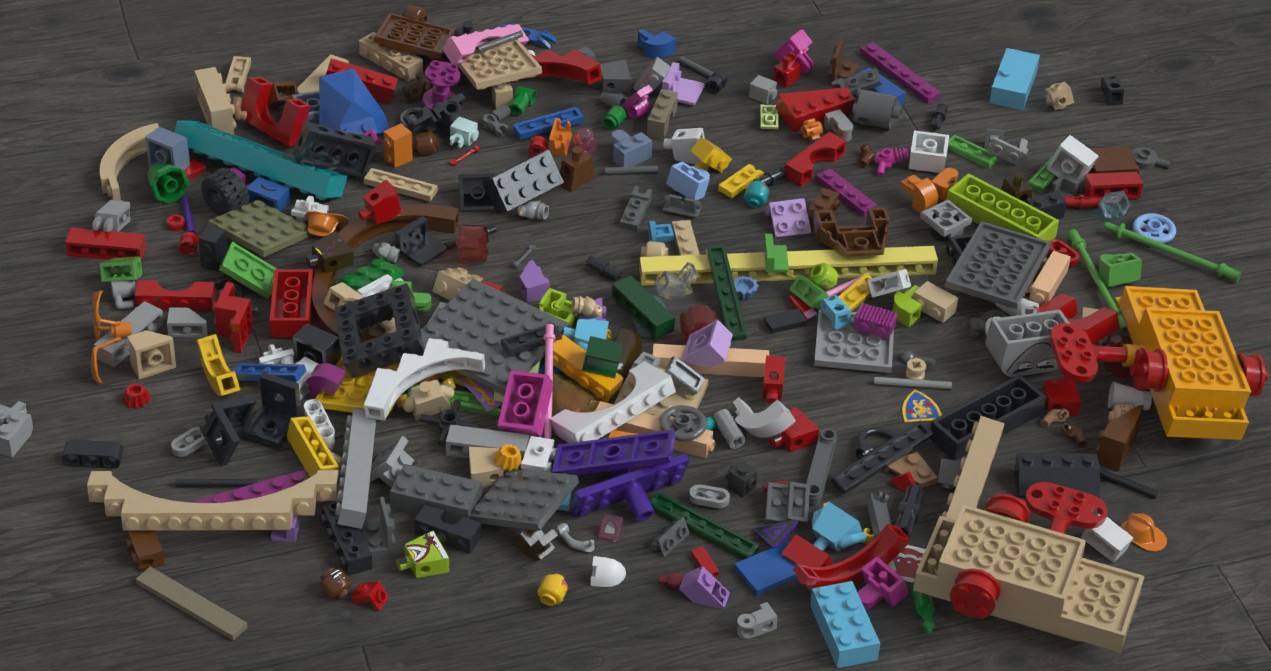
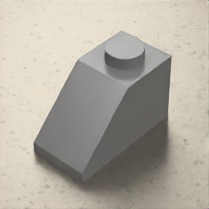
M169 308L167 320L168 336L204 338L208 336L206 320L190 308Z

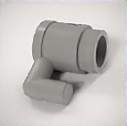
M135 281L111 282V291L116 308L118 310L134 308L133 300L123 302L122 298L135 295Z

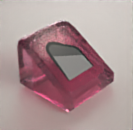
M604 514L598 539L618 542L623 529V518Z

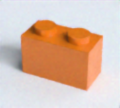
M402 123L385 130L383 139L385 161L394 168L412 161V132Z

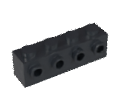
M333 501L322 504V513L319 514L322 526L326 525V534L328 539L333 541L332 546L335 554L340 556L341 568L346 569L348 576L372 570V554L360 529L337 524L338 515H335L337 503L340 502Z

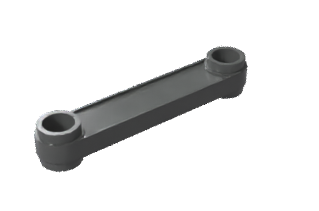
M824 429L819 435L806 484L810 485L809 506H817L822 500L837 443L836 432L832 429Z

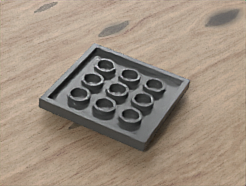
M507 469L504 472V476L498 479L472 510L469 519L481 524L540 531L579 483L577 475L512 469V471H509Z

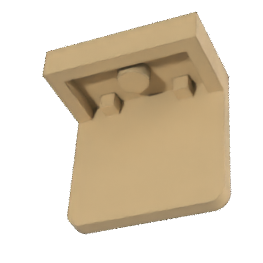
M447 268V270L438 272L432 292L451 301L472 279L481 282L483 278L477 275H470L463 268Z

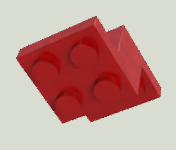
M226 282L224 288L219 292L218 301L213 305V313L216 316L214 327L217 328V336L231 338L234 352L242 353L253 328L250 299L235 297L234 283Z

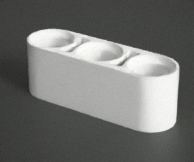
M315 399L308 400L304 403V417L310 416L328 449L332 451L335 448L334 428L321 402Z

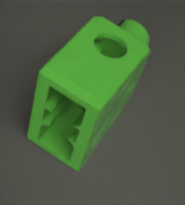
M140 257L114 258L99 263L102 282L136 280L142 276Z

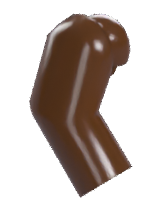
M868 144L860 147L863 157L859 161L861 167H866L875 157Z
M1070 423L1062 425L1063 434L1066 437L1075 439L1079 447H1084L1087 444V440L1080 427Z

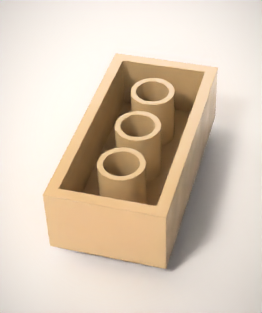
M215 67L195 70L197 99L207 125L234 135V129L236 128V122L233 118L235 108L231 104L230 95L227 94L226 85L222 81L221 73H218Z

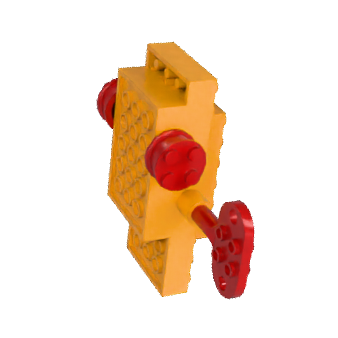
M1125 286L1119 306L1133 344H1124L1123 347L1095 346L1090 342L1085 331L1072 324H1058L1051 330L1049 339L1058 368L1068 379L1077 382L1093 380L1098 371L1097 362L1122 363L1123 366L1130 367V375L1133 376L1135 389L1138 391L1150 389L1165 434L1168 437L1242 440L1249 424L1244 411L1249 395L1252 397L1261 395L1264 383L1268 379V370L1265 369L1262 356L1259 354H1252L1251 356H1245L1243 353L1236 354L1220 312L1205 310L1197 290Z

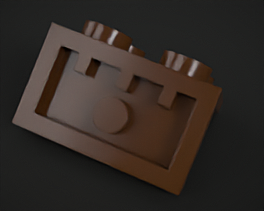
M840 39L839 44H835L834 54L830 58L832 68L829 70L828 77L831 78V82L840 78L844 80L855 76L858 70L857 63L842 61L844 39Z

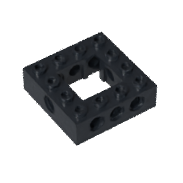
M407 283L334 308L343 365L351 379L376 371L377 368L382 369L400 363L403 353L416 354L418 356L424 354L425 349L415 297ZM394 318L396 332L366 342L362 341L364 335L360 329L368 326L373 327L374 324L386 320L390 321Z

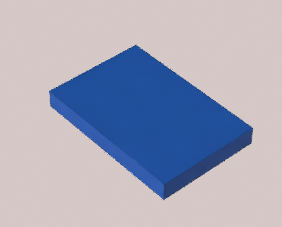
M787 541L779 544L775 549L770 548L735 563L734 569L756 595H760L798 577L793 572L797 564L782 554L789 544Z

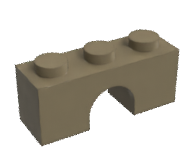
M661 89L648 118V137L664 140L668 131L669 119H673L677 111L678 92Z

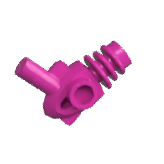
M903 147V151H901V148H899V151L895 148L896 152H894L893 148H885L882 152H877L874 158V162L879 164L877 175L883 176L885 168H890L896 164V159L900 162L899 158H901V161H903V158L905 160L910 158L908 148Z

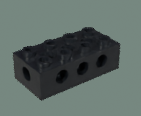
M304 121L293 155L297 163L365 178L376 144L370 136Z

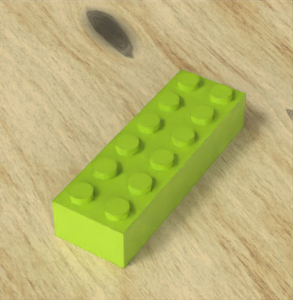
M967 174L948 190L947 200L951 201L977 224L983 221L1045 241L1053 240L1056 237L1058 219L971 174Z

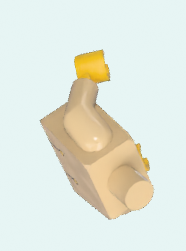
M452 377L442 381V385H440L438 380L424 381L419 386L410 389V396L408 398L407 394L399 396L396 401L397 406L402 407L406 412H413L414 418L417 421L420 419L421 414L434 415L451 409L448 399L454 396V388L456 386Z

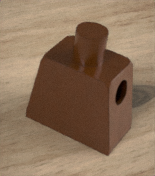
M573 147L572 154L562 160L560 175L564 183L560 185L572 192L595 177L593 158L584 152L581 147Z

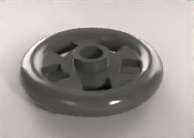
M687 405L670 407L662 413L659 419V426L661 431L671 430L670 428L674 427L677 430L675 432V440L691 441L700 437L705 432L707 421L704 414L698 409ZM672 416L674 417V420L670 421L668 420V418ZM698 420L699 425H693V421Z

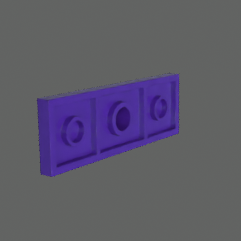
M665 430L559 444L552 473L581 475L610 471L612 478H616L632 472L630 468L671 463L676 435L674 430Z
M687 454L671 458V463L651 465L578 490L575 493L570 511L573 517L578 515L585 516L598 508L602 510L610 504L626 499L636 521H644L655 513L645 492L650 490L657 491L665 485L679 483L684 476L689 458Z

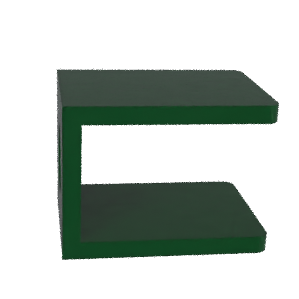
M590 336L582 371L615 378L623 344Z

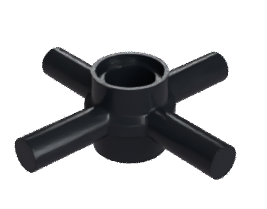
M454 400L451 409L441 412L440 417L426 414L420 415V422L439 425L441 434L437 443L440 446H444L446 443L450 425L479 428V424L460 421L458 410L461 402L459 400Z

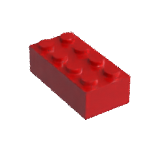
M274 269L270 312L271 337H293L306 323L311 325L313 269Z

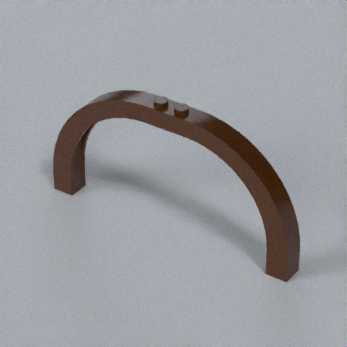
M431 204L400 205L402 214L380 224H376L371 218L365 221L358 218L344 227L338 234L354 250L367 240L385 233L398 231L422 216L428 219V230L455 234L459 224V208ZM319 266L314 271L312 285L315 321L319 329L339 337L335 311L325 305L324 301L329 288L334 285L340 269L327 273ZM362 332L364 335L363 342L378 338L377 336Z

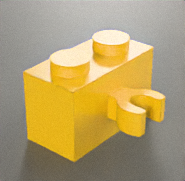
M700 137L690 150L701 160L694 165L696 169L708 171V167L711 166L722 173L732 160L723 150L703 137Z

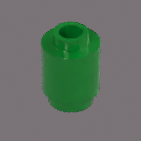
M612 106L603 117L604 127L609 130L616 129L626 118V112L621 106Z

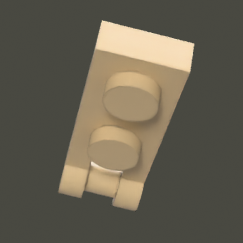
M233 57L225 83L227 92L232 90L240 93L244 92V85L251 65V57Z

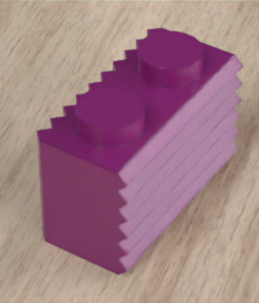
M861 303L854 317L853 329L861 333L876 335L879 338L890 339L896 326L897 312Z

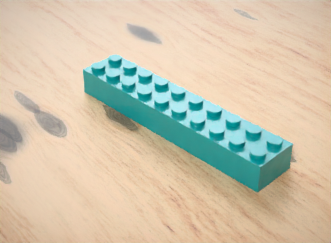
M177 121L174 133L187 137L188 148L193 149L194 153L208 154L210 159H221L224 164L230 166L235 164L239 166L238 169L251 170L256 176H267L272 182L279 183L280 181L288 188L294 189L296 187L302 193H313L315 198L326 200V198L334 200L335 197H342L347 180L345 175L328 169L297 163L295 157L198 121Z

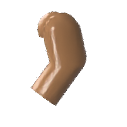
M234 97L235 118L239 121L246 120L247 112L241 111L242 98Z
M1053 409L1040 420V424L1047 428L1052 422H1064L1069 417V412L1066 409Z

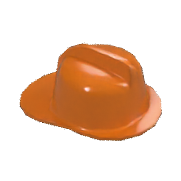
M309 211L304 215L308 221V233L320 237H325L334 232L336 227H342L349 223V219L340 214Z
M1131 513L1128 520L1122 523L1120 527L1133 537L1131 542L1147 551H1161L1167 544L1165 534L1154 526V521L1146 514Z

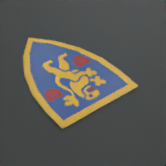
M917 390L911 392L903 403L902 412L905 422L932 421L942 415L937 404L927 395Z

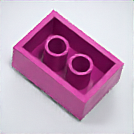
M510 371L498 421V427L501 431L530 435L529 438L531 436L542 437L554 385L549 375Z

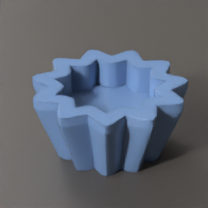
M736 277L734 284L738 299L749 300V298H753L759 287L756 284L757 280H752V277Z

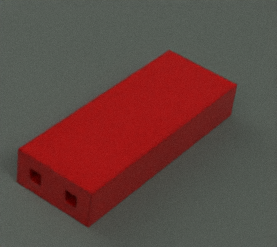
M704 547L691 550V555L699 567L703 566L713 577L719 575L718 568Z

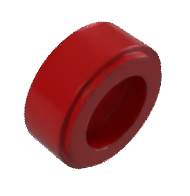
M177 214L169 216L166 219L167 228L170 231L182 230L185 227L184 217Z

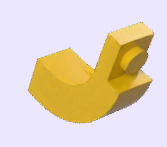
M214 334L197 339L201 364L215 393L223 396L239 391L240 387L235 371H230L226 365L217 335Z

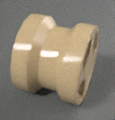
M918 358L910 359L907 362L906 378L924 380L926 363Z

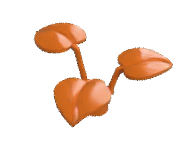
M103 291L94 292L92 297L96 342L100 339V330H110L111 337L115 336V338L92 349L91 373L97 383H103L99 378L96 355L98 349L132 335L130 322L110 321L100 318L98 307ZM100 323L112 324L110 327L99 326Z

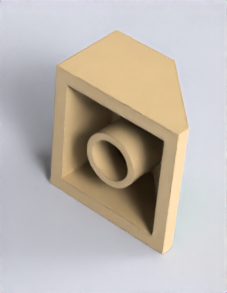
M150 331L127 336L131 366L139 379L176 368L174 343L171 336Z

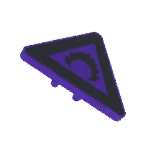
M798 520L754 528V531L772 549H775L783 540H787L788 534L798 525Z

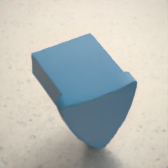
M649 221L648 236L650 241H674L671 224L655 225V221Z

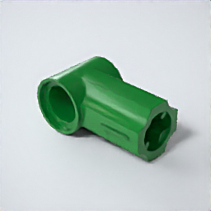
M522 86L517 87L515 96L508 105L513 116L518 117L522 115L528 105L534 104L537 94L536 90Z

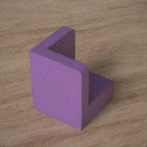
M293 515L291 530H272L271 540L296 542L299 530L298 515Z

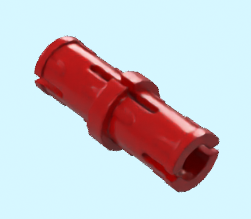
M1063 196L1067 201L1066 207H1079V209L1087 207L1100 208V196Z

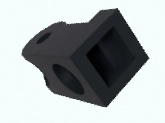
M1116 76L1111 78L1102 77L1101 90L1106 96L1107 105L1123 104L1125 89Z

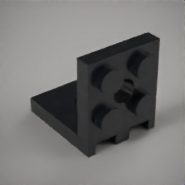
M263 372L260 376L262 407L243 430V437L279 449L287 438L291 418L301 417L299 384Z
M253 395L248 397L241 396L234 400H223L212 404L213 412L208 413L204 418L206 425H202L199 428L220 466L229 463L240 443L234 428L244 426L257 402Z

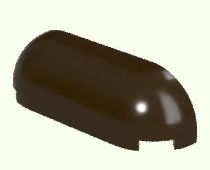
M622 328L615 341L623 344L617 373L624 378L623 382L626 380L629 370H631L634 361L640 356L643 348L640 336L629 328Z

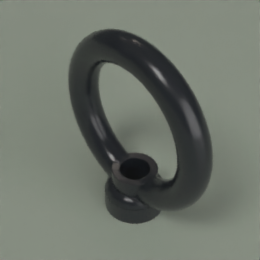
M870 427L863 430L858 436V448L855 451L856 457L859 460L873 451L870 445L866 446L865 440L867 437L883 435L892 439L898 434L884 427Z

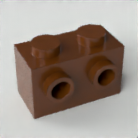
M825 188L820 190L808 210V219L811 227H813L814 211L832 210L833 214L838 211L840 207L838 192Z

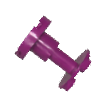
M434 60L426 68L425 77L434 86L423 95V107L427 106L431 111L436 103H443L448 97L455 94L449 88V86L454 85L460 79V72L455 63Z

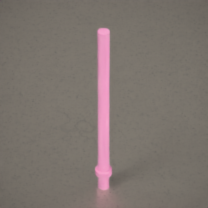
M547 324L546 334L544 335V341H546L545 374L549 375L553 382L554 325ZM552 393L544 424L543 438L551 439Z

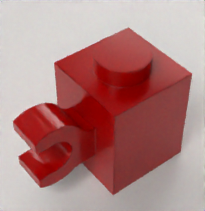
M789 52V57L783 56L782 62L774 67L773 81L786 88L800 78L801 65L795 62V54Z

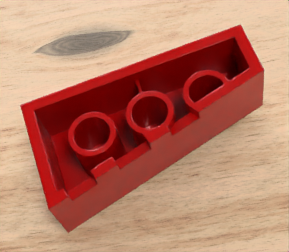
M847 87L778 94L776 109L790 130L795 132L801 130L804 121L815 118V122L823 123L825 114L840 109L844 115L852 114L855 98Z

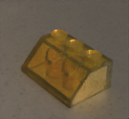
M553 372L552 402L557 404L556 408L563 411L567 409L579 413L595 412L599 402L602 401L568 377Z

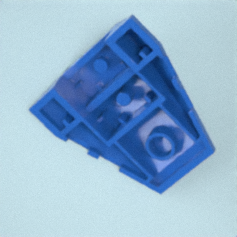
M354 69L319 77V125L361 135L371 128L376 135L384 134V131L389 129L384 112Z

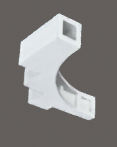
M429 338L423 356L403 353L397 371L377 368L364 404L366 417L385 421L392 405L402 393L415 383L434 374L460 369L484 372V354L456 348L452 349L449 348L448 341Z

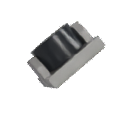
M949 200L920 212V218L931 226V235L940 241H948L949 237L961 236L964 227L972 223V218Z

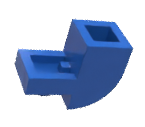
M644 29L638 31L637 45L644 49V56L655 59L656 57L665 58L675 53L676 39L665 31L656 36H653Z

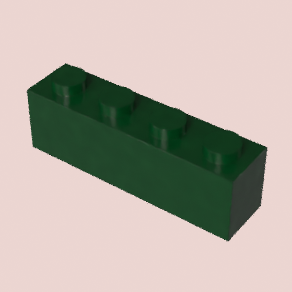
M630 275L612 283V298L655 340L674 332V315L663 307L662 303L658 302L649 291L642 287L640 282Z

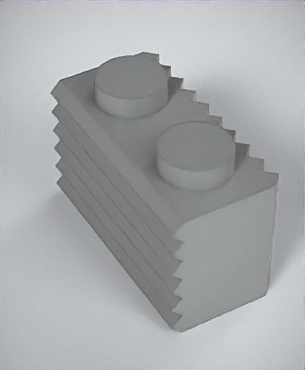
M656 57L640 74L633 87L634 90L639 91L647 85H650L652 90H654L665 79L670 66L659 57Z

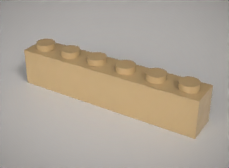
M981 416L979 423H974L972 433L975 434L973 440L969 439L965 450L968 452L967 458H962L959 469H962L961 475H956L953 487H956L954 494L950 493L947 505H950L948 512H943L942 517L957 520L963 504L977 508L1003 432L1004 423Z

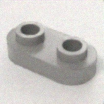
M200 427L192 428L172 441V453L175 456L185 457L207 443L199 429Z
M694 485L690 488L689 499L696 505L725 508L729 505L730 494L723 488Z

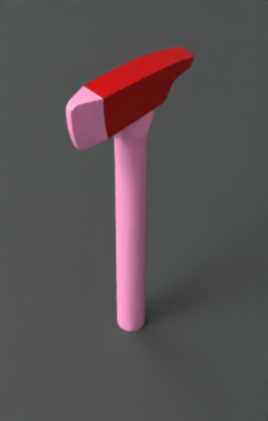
M861 276L830 289L826 293L830 296L838 295L847 290ZM789 295V301L795 309L799 308L807 320L816 315L817 312L803 300Z

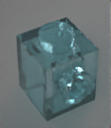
M1124 191L1106 193L1098 204L1105 218L1124 216L1131 206Z

